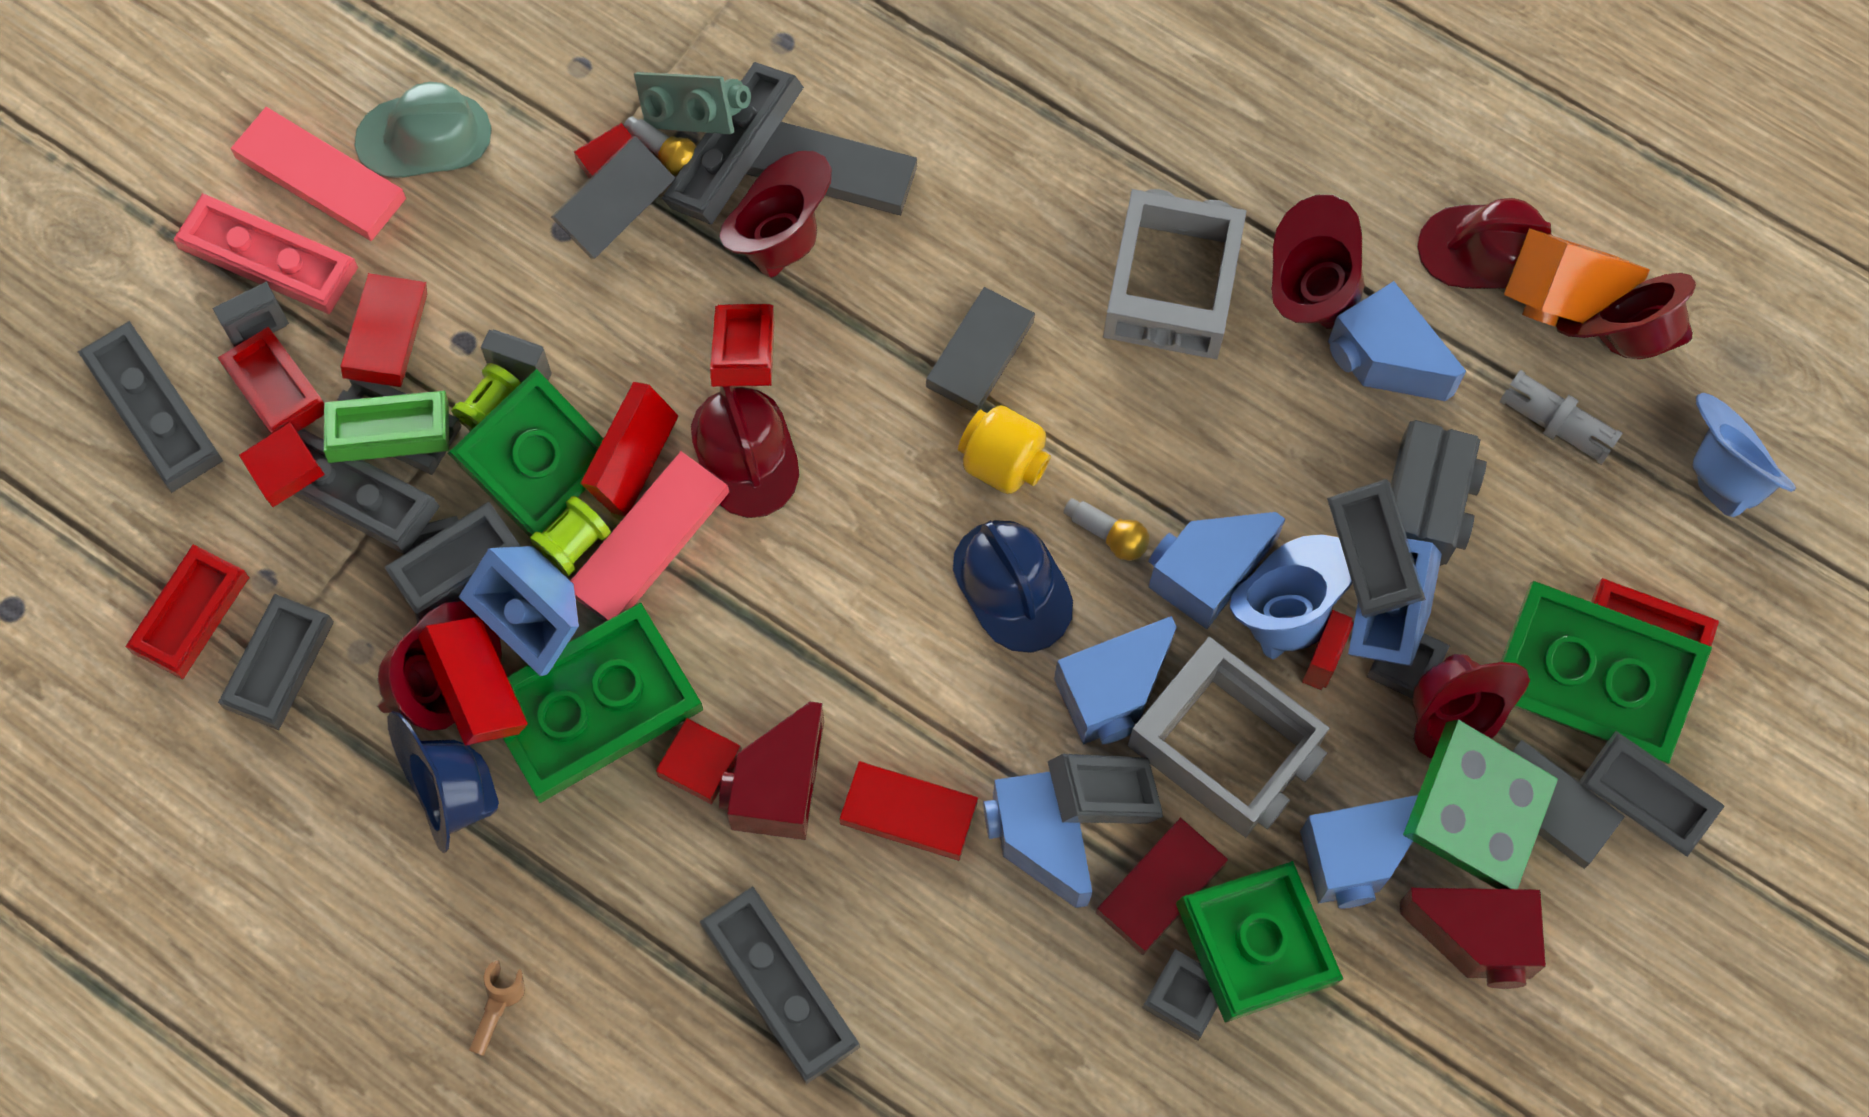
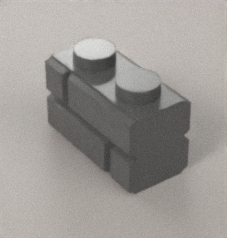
M1414 420L1409 422L1401 439L1391 480V488L1407 539L1433 543L1442 553L1440 566L1447 565L1455 549L1465 550L1469 542L1475 516L1464 511L1468 494L1477 496L1480 491L1487 461L1476 459L1481 441L1478 436L1453 429L1446 431L1441 426Z

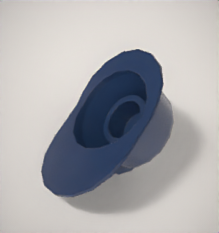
M990 520L985 524L978 525L963 536L954 552L953 572L959 588L982 628L994 642L1011 651L1033 653L1049 648L1063 637L1072 620L1073 598L1067 581L1043 541L1026 526L1014 521Z
M392 711L387 716L392 746L408 782L425 810L436 845L441 852L445 853L449 849L450 834L489 817L497 811L499 800L489 768L478 752L469 745L465 746L464 743L457 740L420 741L408 721L400 713Z

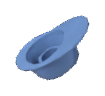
M1703 392L1696 396V405L1709 429L1693 459L1692 466L1697 474L1698 485L1703 494L1724 515L1729 517L1738 516L1747 508L1750 509L1762 503L1779 488L1790 492L1796 490L1794 483L1777 467L1753 429L1734 410L1713 395Z
M1320 534L1302 536L1283 544L1270 554L1246 581L1240 584L1231 595L1230 610L1235 619L1250 629L1254 638L1261 644L1263 653L1268 658L1276 659L1285 651L1308 648L1320 641L1331 615L1332 607L1352 585L1339 538Z

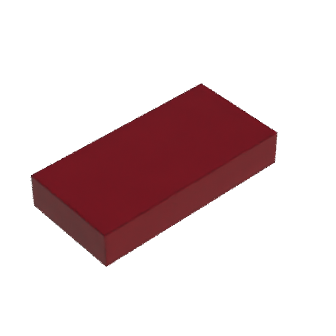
M1180 817L1099 905L1096 914L1139 953L1144 955L1180 916L1176 902L1183 896L1203 890L1226 865L1228 859Z

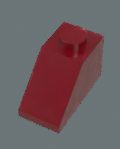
M808 702L737 754L735 772H724L719 794V809L728 810L727 815L731 830L806 840L824 728L823 703Z
M1411 887L1400 901V914L1467 978H1487V986L1490 988H1520L1527 985L1526 979L1533 978L1546 967L1540 890Z

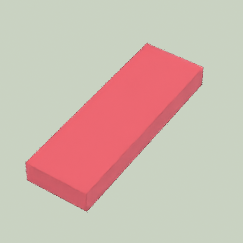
M268 107L263 109L231 147L236 159L370 241L376 237L406 200L403 189Z
M202 193L173 239L178 249L258 284L267 281L270 289L329 315L358 269L355 259L204 193Z
M680 451L571 579V582L574 584L575 599L605 622L632 608L728 495V485Z

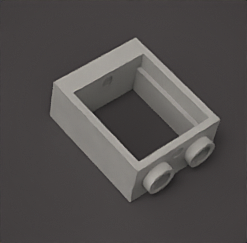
M1132 189L1103 338L1218 359L1226 327L1247 210L1233 208L1228 203L1219 200L1200 202L1179 198L1168 191L1160 189L1147 191ZM1139 227L1225 242L1212 310L1126 294Z
M1209 636L1133 727L1128 747L1141 757L1148 758L1152 766L1246 838L1258 823L1268 830L1290 802V799L1282 792L1295 776L1306 782L1324 760L1328 752L1322 749L1320 745L1329 727ZM1212 682L1296 745L1295 749L1249 806L1164 742Z

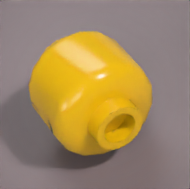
M1002 405L995 406L987 413L980 409L967 425L958 445V451L964 454V470L1005 494L1016 492L1025 482L1035 486L1044 474L1051 459V455L1043 451L1046 442L1045 430L1040 425Z

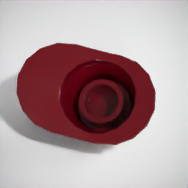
M797 151L785 155L769 165L755 180L739 205L721 225L719 237L724 248L735 254H746L749 260L756 264L762 274L771 278L777 276L785 266L799 261L808 254L815 245L817 236L814 211L824 198L831 184L832 168L826 157L815 151Z
M1314 195L1299 201L1287 211L1276 228L1273 243L1272 299L1274 306L1282 317L1295 323H1320L1326 329H1333L1337 316L1358 304L1364 291L1362 229L1359 216L1349 202L1335 195Z
M1515 198L1496 199L1487 205L1448 207L1428 219L1420 231L1417 248L1421 263L1430 275L1448 286L1465 289H1506L1529 228L1552 235L1551 223L1545 221L1539 211L1532 205Z
M1664 274L1642 282L1584 323L1559 317L1555 328L1559 333L1568 337L1588 338L1599 336L1611 352L1624 358L1646 359L1655 357L1685 345L1692 340L1693 332L1686 301L1694 293L1696 282L1689 274Z
M733 386L720 387V392L708 397L696 410L691 424L692 443L699 464L728 485L729 493L719 504L731 514L745 518L768 516L783 508L795 493L800 476L797 454L783 413L772 398L759 390L745 387L733 388Z
M463 601L443 603L428 612L403 636L396 646L386 653L379 666L377 678L382 697L377 707L381 712L390 713L396 711L413 725L428 731L444 730L455 723L418 636L427 625L479 617ZM483 621L501 662L500 637Z
M1453 654L1442 663L1432 667L1420 678L1413 693L1412 703L1417 718L1413 739L1419 752L1429 758H1433L1446 722L1458 719L1493 739L1528 687L1530 679L1527 669L1517 663L1509 662L1480 665L1464 654Z

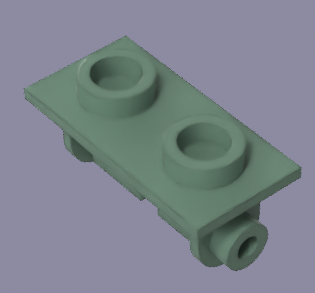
M634 73L643 119L657 129L733 134L732 116L747 108L751 101L749 88L738 79H727L724 81L722 76Z

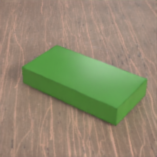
M445 390L325 402L324 453L328 463L449 451V402Z

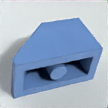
M1394 281L1338 315L1328 340L1331 354L1339 367L1345 372H1352L1362 386L1446 401L1455 395L1466 373L1464 367Z
M1277 512L1190 521L1178 537L1168 533L1153 551L1148 561L1154 566L1149 588L1205 629H1208L1231 600V595L1247 580L1276 543L1285 518Z
M1407 539L1426 600L1368 618L1362 616L1358 603L1348 651L1350 656L1412 666L1431 614L1442 553L1433 543Z
M534 546L489 548L459 595V598L539 676L548 675L579 627L574 584Z
M1172 616L1057 660L1054 680L1083 744L1099 738L1102 744H1110L1131 734L1135 726L1134 724H1137L1142 718L1171 647L1177 627Z
M1050 772L996 779L994 781L993 800L983 801L988 838H1000L1004 858L1075 908L1088 906L1092 895V887L1080 823L1062 822Z
M1418 795L1309 815L1300 833L1318 904L1337 900L1338 908L1345 909L1362 906L1376 900L1375 893L1380 892L1391 878L1413 842L1403 836Z

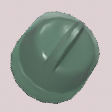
M425 82L413 86L402 97L381 103L367 113L356 130L354 146L359 160L368 169L386 178H404L438 171H451L469 166L481 158L489 146L492 127L486 111L475 100L462 95L457 89L444 83Z

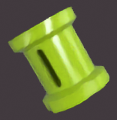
M486 364L481 372L484 377L465 402L456 403L451 410L453 416L459 418L460 423L470 431L522 383L510 372L496 364Z
M572 496L566 502L567 510L543 534L535 532L530 537L532 545L567 577L575 571L573 563L597 539L605 541L611 534L609 527L598 514L576 496Z

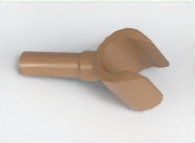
M499 960L490 963L485 969L483 979L489 998L469 1051L482 1056L486 1052L499 1017H502L505 1007L518 1003L524 996L525 991L521 969L518 970L512 986L506 989L494 987L501 971Z

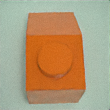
M1529 228L1504 295L1526 304L1522 315L1551 326H1556L1559 317L1584 323L1644 282L1650 269L1615 255Z

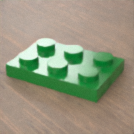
M1532 581L1529 584L1501 662L1517 663L1526 668L1530 682L1528 687L1514 706L1515 708L1608 742L1614 732L1617 731L1662 763L1669 764L1712 647L1550 586Z
M639 603L569 642L548 675L539 676L528 665L507 677L528 724L520 734L504 737L503 740L539 803H542L679 725L686 718L689 719L703 711V706L642 603Z

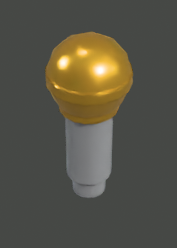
M631 116L624 123L625 128L632 137L636 136L651 152L656 154L673 176H677L683 166L690 161L697 147L688 138L669 137L643 119L638 120Z
M1071 498L1066 504L1064 514L1071 517L1072 522L1104 539L1106 545L1115 554V557L1121 560L1132 561L1140 558L1147 551L1150 535L1142 523L1136 520H1123L1121 518L1116 520L1085 501L1079 502Z

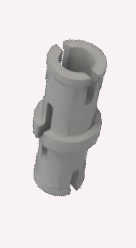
M1522 370L1517 373L1510 385L1528 395L1530 399L1510 387L1505 391L1500 400V403L1503 405H1508L1544 427L1545 431L1543 434L1554 440L1557 435L1595 459L1600 465L1603 464L1611 449L1594 440L1591 436L1596 437L1613 448L1623 434L1621 431H1616L1577 407L1576 405L1579 400L1570 395L1566 399L1562 398L1527 376Z

